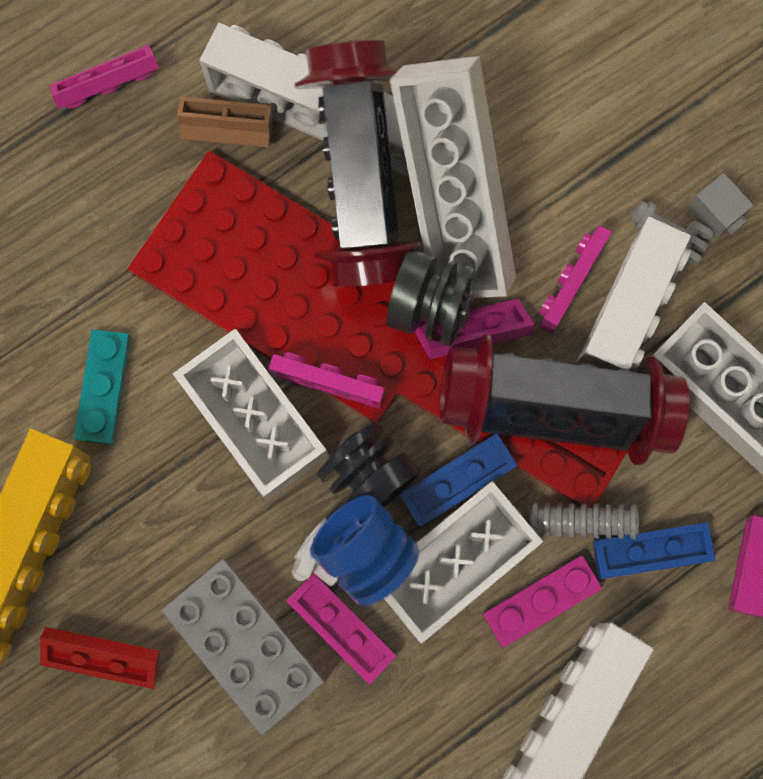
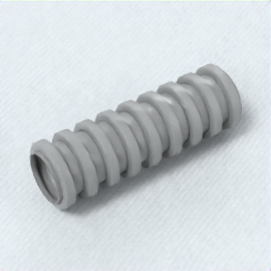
M534 502L530 508V526L538 536L539 533H544L545 537L556 534L558 538H562L563 534H569V538H574L575 534H581V538H587V534L593 535L594 539H599L600 535H606V539H611L612 535H618V539H624V535H630L631 539L636 540V537L639 536V508H637L636 504H631V508H624V504H619L618 508H612V504H606V508H600L599 504L588 507L587 503H582L581 507H575V503H570L569 507H563V503H557V507H551V503L539 506L538 502Z

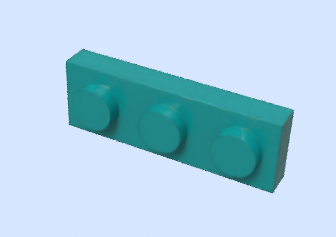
M91 330L74 433V440L78 442L114 446L131 336L128 333Z

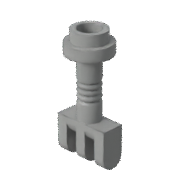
M641 201L631 217V221L636 223V228L641 229L648 216L691 235L686 248L705 253L708 244L697 238V236L710 241L714 235L713 230L696 220L692 221L687 229H684L655 213L657 207L655 203ZM691 250L687 262L697 266L702 257Z

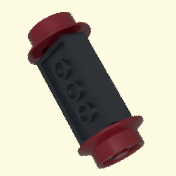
M383 40L349 41L306 49L309 74L294 83V88H323V96L318 99V108L321 120L327 123L328 137L323 138V151L326 161L331 160L332 176L328 177L327 186L330 200H335L337 216L332 217V230L334 238L340 239L339 248L314 252V257L331 263L332 280L335 287L395 282L407 253L421 246V241L417 240L393 241L399 238L384 88L383 84L375 82L388 81L399 70L387 66L385 41Z
M484 334L475 348L450 346L442 376L439 420L441 424L463 426L468 442L471 444H475L478 441L481 432L628 451L630 461L634 465L641 466L648 460L652 451L674 454L679 449L687 428L690 397L686 379L680 376L663 374L661 365L655 357L645 358L637 373L630 369L609 370L598 368L593 364L573 365L559 363V361L550 358L536 360L521 358L513 353L493 354L491 336Z

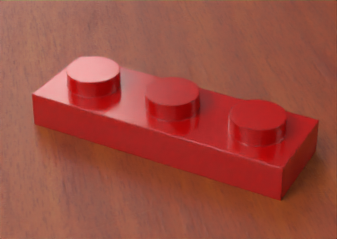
M45 627L40 636L41 666L150 689L155 688L159 675V650Z

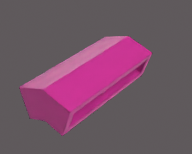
M752 515L746 517L727 610L762 619L763 517Z

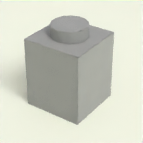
M723 173L698 193L688 208L703 225L714 231L713 236L718 239L727 231L732 236L749 221L745 215L754 205Z

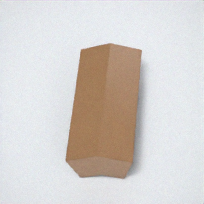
M180 97L177 113L179 139L259 147L270 146L273 131L272 105Z

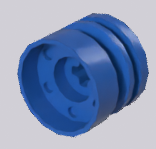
M369 495L355 498L333 513L320 527L310 547L311 557L328 575L337 577L338 585L348 592L349 597L355 603L361 606L375 604L398 589L413 571L420 553L417 543L406 535L405 530L401 526L393 524L392 517L375 497Z

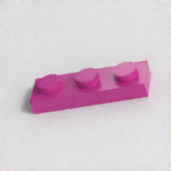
M146 45L49 86L58 109L63 107L75 108L85 103L86 98L97 93L106 95L116 91L120 87L119 84L132 79L134 81L144 80L150 77L154 70L159 69V66L150 46Z
M598 225L593 235L585 233L575 250L576 253L581 255L575 266L569 263L566 265L557 281L563 287L557 297L549 294L539 314L544 316L540 328L553 334L611 235V231Z
M519 299L471 309L465 326L458 333L453 346L475 348L484 334L491 336L492 344L532 335L535 324ZM421 321L415 333L429 359L446 356L450 346L440 343L443 326L440 327L435 339L431 341L426 339L427 321Z
M285 352L283 357L273 354L269 366V371L273 377L374 408H381L384 388L378 386V380L365 375H357L356 379L342 375L343 370L329 364H321L320 368L305 364V358L293 353Z
M581 555L484 612L482 615L501 648H504L602 590V587Z
M314 573L287 599L286 602L369 685L397 657Z

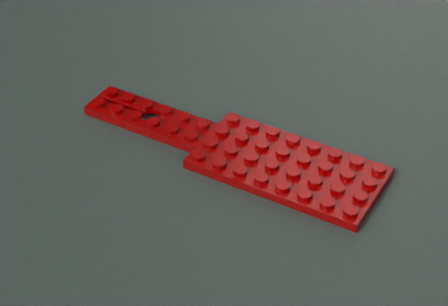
M208 150L127 268L128 271L223 331L230 333L236 329L249 347L272 360L273 354L283 357L284 353L288 352L305 358V364L320 368L321 364H329L343 370L342 375L356 379L357 375H365L378 380V386L384 388V398L380 409L325 393L372 423L380 422L396 395H399L439 420L440 391L447 355L429 359L415 332L412 335L387 326L388 307L395 282L351 287L333 286L331 263L314 257V252L340 247V239L334 238L332 224ZM448 425L466 436L463 426ZM481 432L476 443H482L493 436L494 433ZM498 434L518 465L516 468L580 507L582 503H587L588 507H593L594 504H597L628 452L562 442L552 443L547 440Z

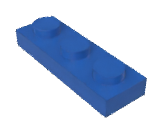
M494 434L399 495L419 527H421L518 465L499 435Z
M708 522L639 533L636 540L631 539L630 535H625L624 539L613 537L611 539L592 541L599 580L716 561Z

